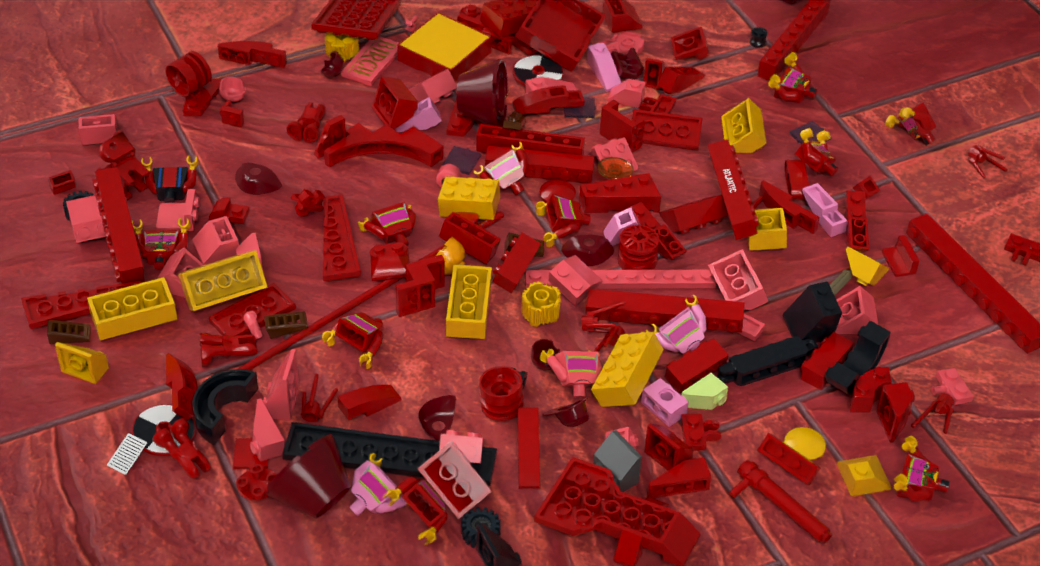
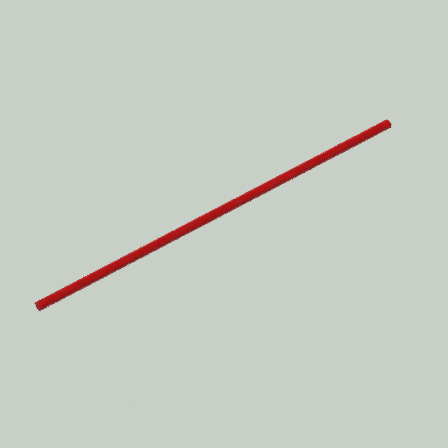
M499 211L496 213L494 220L486 219L479 223V227L485 229L504 218L503 212ZM445 245L439 247L438 249L434 250L433 252L429 253L428 255L424 256L418 261L436 256L440 249L442 250L445 247ZM404 277L384 280L309 325L307 329L299 331L238 369L252 370Z

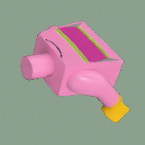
M693 295L695 299L693 303H689L686 298L685 301L688 307L659 328L655 324H651L655 327L654 332L664 349L675 353L680 351L683 354L689 349L691 351L695 350L699 346V342L705 338L703 333L706 331V316L700 305H698L695 295Z
M372 453L369 461L364 462L354 473L351 492L358 499L350 506V509L358 516L366 508L375 514H382L409 505L401 495L391 506H388L392 501L389 496L383 499L384 494L390 489H395L397 485L380 469L382 458L374 461L376 458L375 453Z

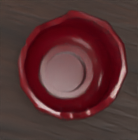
M337 51L330 53L331 59L329 61L324 60V67L321 73L328 78L337 76L345 66L344 59Z
M540 339L532 345L531 361L540 370L549 371L552 369L548 363L540 360L542 350L548 353L549 349H553V356L560 353V349L554 346L552 340Z

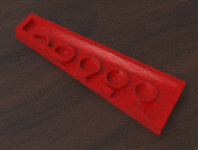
M343 194L327 196L324 199L323 281L361 276V270Z
M140 280L110 286H99L95 290L90 291L78 289V292L66 294V291L58 292L56 296L46 297V294L21 298L31 330L48 325L49 320L65 321L90 314L88 297L142 282Z

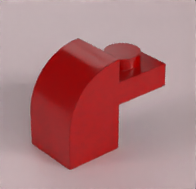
M221 198L216 201L208 221L227 216L230 224L232 222L244 224L250 212L249 206L232 204L231 198Z

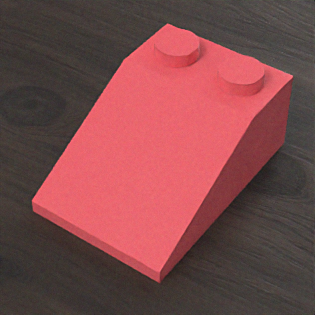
M291 349L275 372L272 382L268 383V396L264 397L263 402L272 419L291 421L300 391L296 349Z

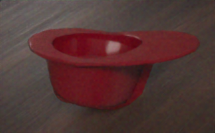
M588 397L573 404L549 410L543 413V416L555 414L563 425L576 427L589 420L585 404Z

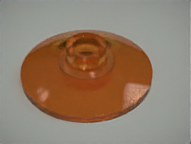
M617 157L602 159L597 166L598 172L609 179L631 176L634 170L630 162Z

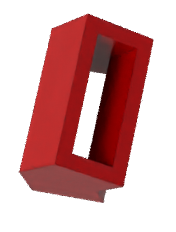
M71 170L51 176L48 179L50 189L54 195L76 188L75 178Z

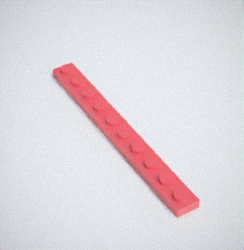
M710 269L592 270L603 280L595 289L716 288L717 284ZM526 270V288H529L530 283H537V281L542 282L543 285L547 284V286L552 288L553 285L548 281L551 270Z

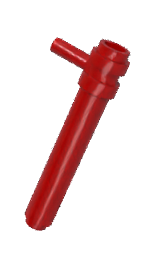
M746 460L740 465L738 473L743 480L729 491V495L732 498H736L750 485L754 490H759L819 543L825 544L832 537L830 529L771 480L769 474L763 469L760 470L755 462Z

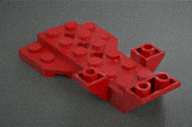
M575 457L571 458L534 516V522L572 536L595 530L618 538L619 542L613 561L624 566H635L643 553V548L662 554L663 561L677 566H684L700 538V532L681 512L670 509L668 503L651 497L638 498L621 492L619 486L614 481V476L610 469Z

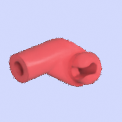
M254 311L246 312L244 322L256 339L261 338L263 334L257 322V314Z

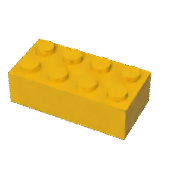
M256 250L178 273L190 311L199 310L267 288Z
M453 265L446 316V337L485 339L492 284V267Z
M164 277L87 298L90 314L100 341L177 320L175 303Z
M655 332L620 335L591 388L601 407L636 404L664 350Z

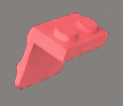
M625 137L618 140L617 138L612 139L604 145H595L588 154V156H595L594 160L598 159L607 180L621 177L638 169V165Z
M188 189L186 203L160 204L156 223L157 230L181 231L178 219H182V226L187 224L188 218L191 227L187 231H194L195 221L198 219L197 208L200 206V199L196 197L195 189Z
M446 430V434H441L439 450L452 441L469 462L481 463L485 438H481L480 433L467 432V436H460V431Z

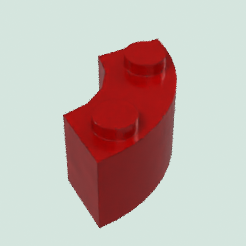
M877 367L869 370L857 380L850 403L851 413L871 412L873 403L880 399L883 385L892 383L889 367Z

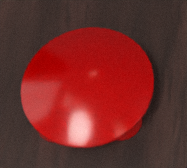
M555 179L545 182L540 187V196L544 203L550 200L552 194L573 200L576 190L571 183Z
M255 464L236 480L237 490L242 497L249 500L266 499L269 497L266 494V491H268L267 486L277 474L271 469Z

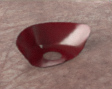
M244 163L235 174L237 186L248 194H267L282 187L276 174L263 165ZM252 168H259L261 173L252 175L249 171Z
M589 234L570 238L562 246L561 251L567 258L576 255L587 266H596L605 262L613 255L614 247L605 237ZM590 238L595 241V244L593 246H586L583 244V240Z
M454 395L434 398L426 402L419 410L418 418L423 430L436 441H440L441 434H446V430L451 428L456 404V396ZM436 421H441L445 424V428L436 431L432 428V424Z

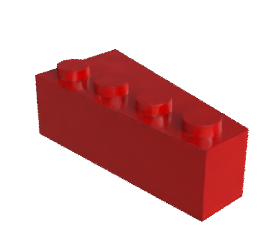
M650 173L580 185L579 202L584 213H608L609 210L619 213L639 202H642L648 210H653V213H659L661 195Z

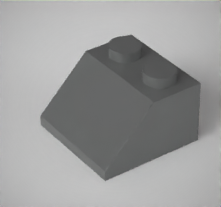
M613 430L595 452L593 464L610 469L614 476V481L619 486L621 492L639 483L642 456L616 430Z

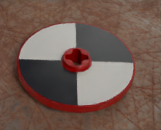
M540 55L524 57L518 60L513 67L515 80L525 87L526 80L547 77L562 81L564 74L561 65L546 56Z
M165 404L149 407L136 417L132 427V435L147 442L143 449L146 453L156 456H171L166 449L157 446L152 439L163 428H168L170 431L174 422L183 417L172 411V405ZM191 417L187 420L189 422L187 434L193 442L196 434V425ZM173 438L174 442L179 447V442Z

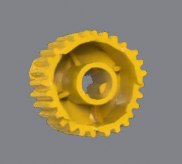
M330 32L326 33L325 52L327 56L331 57L330 53L337 51L345 62L347 59L354 58L359 52L358 37L353 38L344 34L334 35Z
M537 281V283H530L529 288L524 290V293H522L521 313L531 326L538 327L541 324L545 325V323L549 324V322L552 323L558 320L561 303V293L558 287L552 286L551 288V286L543 285L542 282Z

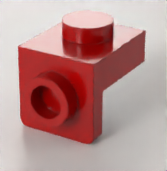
M227 100L220 108L222 123L242 128L244 125L243 110L232 108L231 100Z

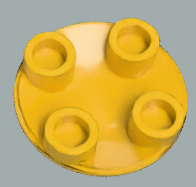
M799 427L792 429L786 434L784 443L809 460L824 455L826 448L825 440L820 433L811 428Z

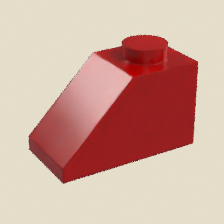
M646 58L644 72L645 87L660 90V86L657 84L666 65L663 61Z

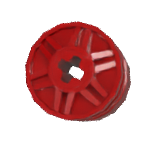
M190 51L180 57V59L168 64L165 68L169 84L176 93L184 97L212 80V72L208 63L196 51Z
M633 225L621 232L618 264L622 270L655 269L659 249V235L656 231L644 225Z
M499 366L486 370L481 375L479 380L481 407L486 417L496 421H507L517 417L518 408L524 407L522 377L518 371L511 367Z

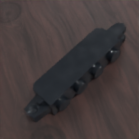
M795 336L761 348L752 349L748 352L729 357L728 362L723 365L721 364L718 368L720 374L717 375V378L724 384L734 381L736 385L744 386L800 368L807 356L811 355L816 348L818 349V345L813 338L801 340L799 336Z

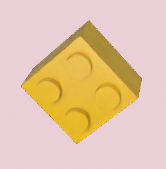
M783 208L755 210L759 226H756L758 234L747 237L749 250L759 251L787 248V227Z

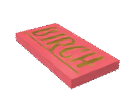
M380 36L375 40H369L342 70L341 76L372 86L398 56L397 45L399 43Z

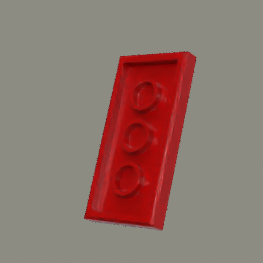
M633 109V122H637L641 118L645 120L643 144L698 151L703 118Z
M272 283L267 288L261 289L210 316L209 322L222 336L223 334L228 336L251 334L250 329L244 322L246 312L254 311L257 314L259 327L262 328L266 326L264 316L290 313L296 309V304L275 283Z

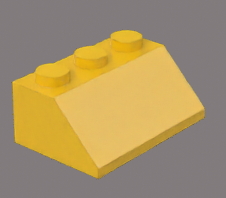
M749 98L721 116L724 140L728 139L729 144L734 145L736 153H753L766 144L762 111Z

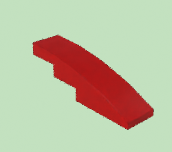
M518 408L519 489H540L538 408Z

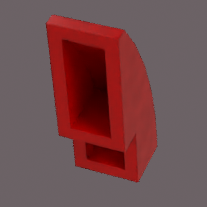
M372 385L337 396L338 408L348 420L363 413L368 417L402 401L401 396L392 385Z

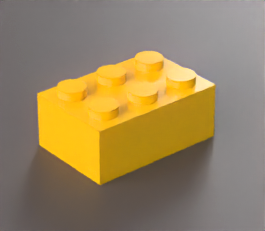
M445 177L438 197L440 217H448L452 212H473L479 215V219L494 220L500 201L499 180Z

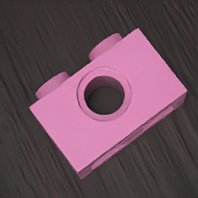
M661 378L642 391L641 403L668 427L679 421L682 414H687L688 401L686 398L677 393L670 384Z

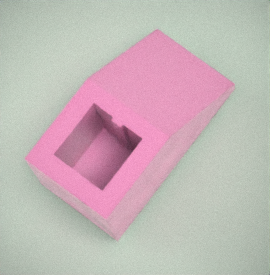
M632 208L615 214L604 229L605 238L609 240L612 246L619 244L620 234L625 228L640 225L639 219Z

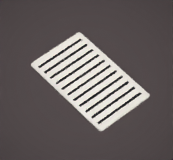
M128 433L107 466L126 475L147 442Z

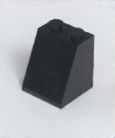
M827 281L809 285L783 313V318L792 337L799 336L801 340L813 338L815 343H818L836 331L842 311Z

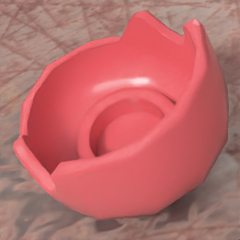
M225 77L220 82L219 92L226 101L238 102L244 98L246 87H243V82L239 78Z

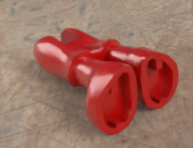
M309 102L298 122L291 121L286 127L287 134L296 141H301L302 137L307 143L317 140L319 137L318 128L320 127V121L325 115V106L319 104L317 108H314V104Z
M200 333L202 367L210 366L212 358L216 356H225L226 358L256 355L258 351L255 345V335L228 336L223 334V336Z
M181 418L174 422L170 431L168 428L159 430L152 440L157 446L166 449L172 455V458L178 461L185 473L194 480L199 477V472L193 462H196L204 473L211 469V465L206 456L196 447L195 442L190 440L187 434L189 422L185 418ZM173 438L179 442V447L174 442Z

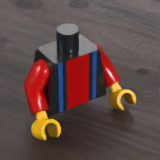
M190 155L186 158L190 169L188 167L153 168V171H151L153 166L152 158L150 157L149 164H144L142 158L141 163L150 172L145 176L147 188L157 195L159 201H164V203H175V200H183L188 189H193L196 185L197 170H195V167L199 165V160L196 156L193 163H190Z

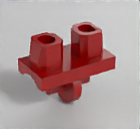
M304 189L300 194H293L290 198L297 202L295 206L296 213L304 217L310 211L321 212L324 209L321 203L326 197L320 190H315L312 193L310 190Z

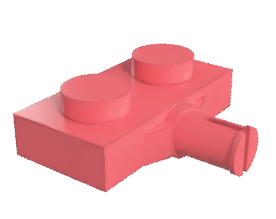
M955 368L937 371L935 377L939 381L940 386L931 387L933 395L949 394L954 399V405L972 402L974 396Z

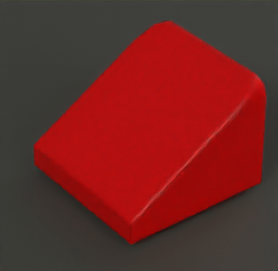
M871 176L852 187L855 191H864L866 199L880 191Z

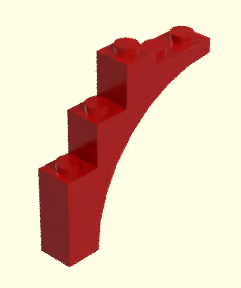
M357 123L346 130L345 138L324 150L325 165L330 168L341 161L357 156L394 154L412 158L432 167L444 159V148L442 144L414 126L400 134L386 124L372 132L360 123Z

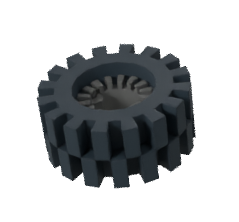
M477 507L476 512L471 509L469 514L465 513L464 518H462L461 534L467 545L471 543L472 548H475L477 545L476 528L479 523H482L500 537L501 521L497 513L494 515L493 510L487 512V508L484 507L483 511H480V507Z

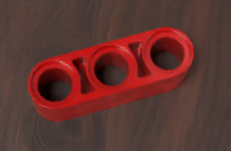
M785 160L784 172L788 194L793 196V200H806L802 192V188L809 186L805 162L802 160Z

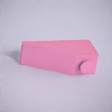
M604 43L588 46L587 63L606 92H609L613 87L621 83L612 56Z
M428 97L418 103V108L413 118L394 130L404 132L412 126L419 130L434 127L442 121L440 112L431 98Z

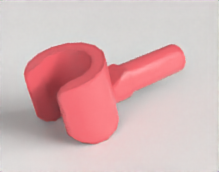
M414 16L410 21H405L407 25L405 30L410 32L415 30L416 24L414 22L418 19L417 16Z

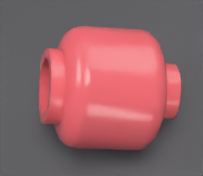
M453 164L441 166L436 177L440 188H442L445 177H461V172L457 166Z

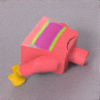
M549 349L548 353L542 350L540 360L549 364L557 378L561 381V385L563 387H573L574 398L585 397V387L595 383L603 368L598 358L599 352H591L590 350L562 351L553 356V349Z

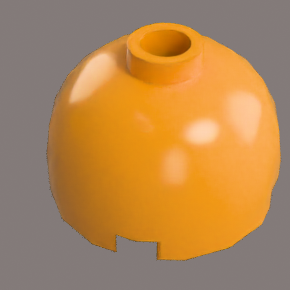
M453 237L444 244L445 247L442 250L440 249L436 255H442L445 259V275L452 274L453 265L466 264L463 261L466 256L465 249Z

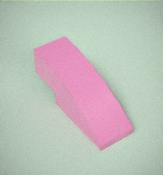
M818 183L802 188L811 211L820 217L819 223L827 234L833 237L846 232L848 220L838 211V203Z

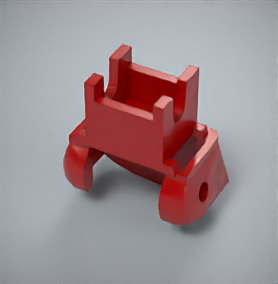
M119 130L114 133L112 138L105 141L99 147L98 153L101 159L111 164L103 169L99 167L97 171L118 167L124 194L128 201L133 196L127 190V187L133 186L140 193L147 189L144 177L150 172L135 157L136 149L132 146L124 132Z

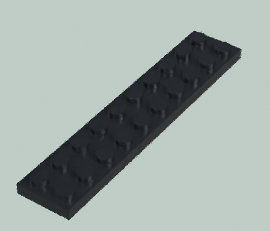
M292 422L282 456L285 460H293L297 455L301 457L310 450L308 447L326 435H332L335 438L343 465L346 468L357 469L364 462L369 461L370 455L375 453L376 458L374 461L382 458L380 469L384 473L425 478L418 468L439 451L440 441ZM483 447L481 463H470L484 481L491 486L497 448Z

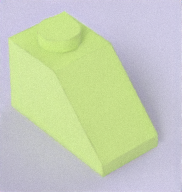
M710 373L684 390L682 396L688 401V408L712 410L718 405L721 406L725 403L728 386Z

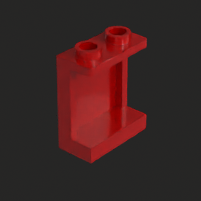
M612 100L601 108L600 135L609 141L625 137L633 153L643 145L645 120L641 118L637 122H633L618 112L619 103Z

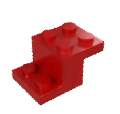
M442 255L406 264V282L395 285L396 313L398 317L435 307V289L445 287V259Z

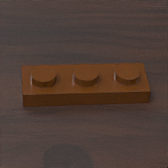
M512 112V114L505 118L503 128L521 130L525 124L526 116H522L520 112Z

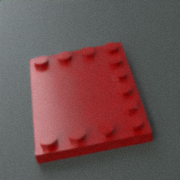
M329 0L311 23V30H316L318 33L330 32L334 35L344 34L353 38L366 37L368 40H375L400 6L401 0Z

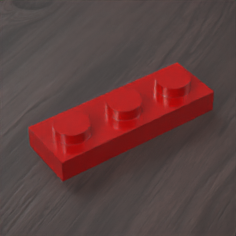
M771 433L766 435L758 448L760 453L807 485L812 483L821 468Z

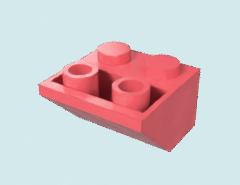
M115 114L79 117V134L82 145L104 143L118 131L117 116Z
M227 216L208 221L192 239L199 258L204 265L235 256L236 248L239 246L238 239Z

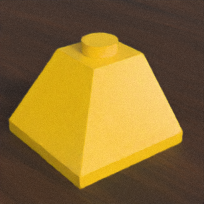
M847 246L846 253L852 274L858 278L857 282L865 286L868 283L874 286L889 270L885 265Z
M60 342L55 344L60 369L63 373L97 384L109 369L107 356L101 351Z
M877 455L837 461V466L851 496L891 490V485Z

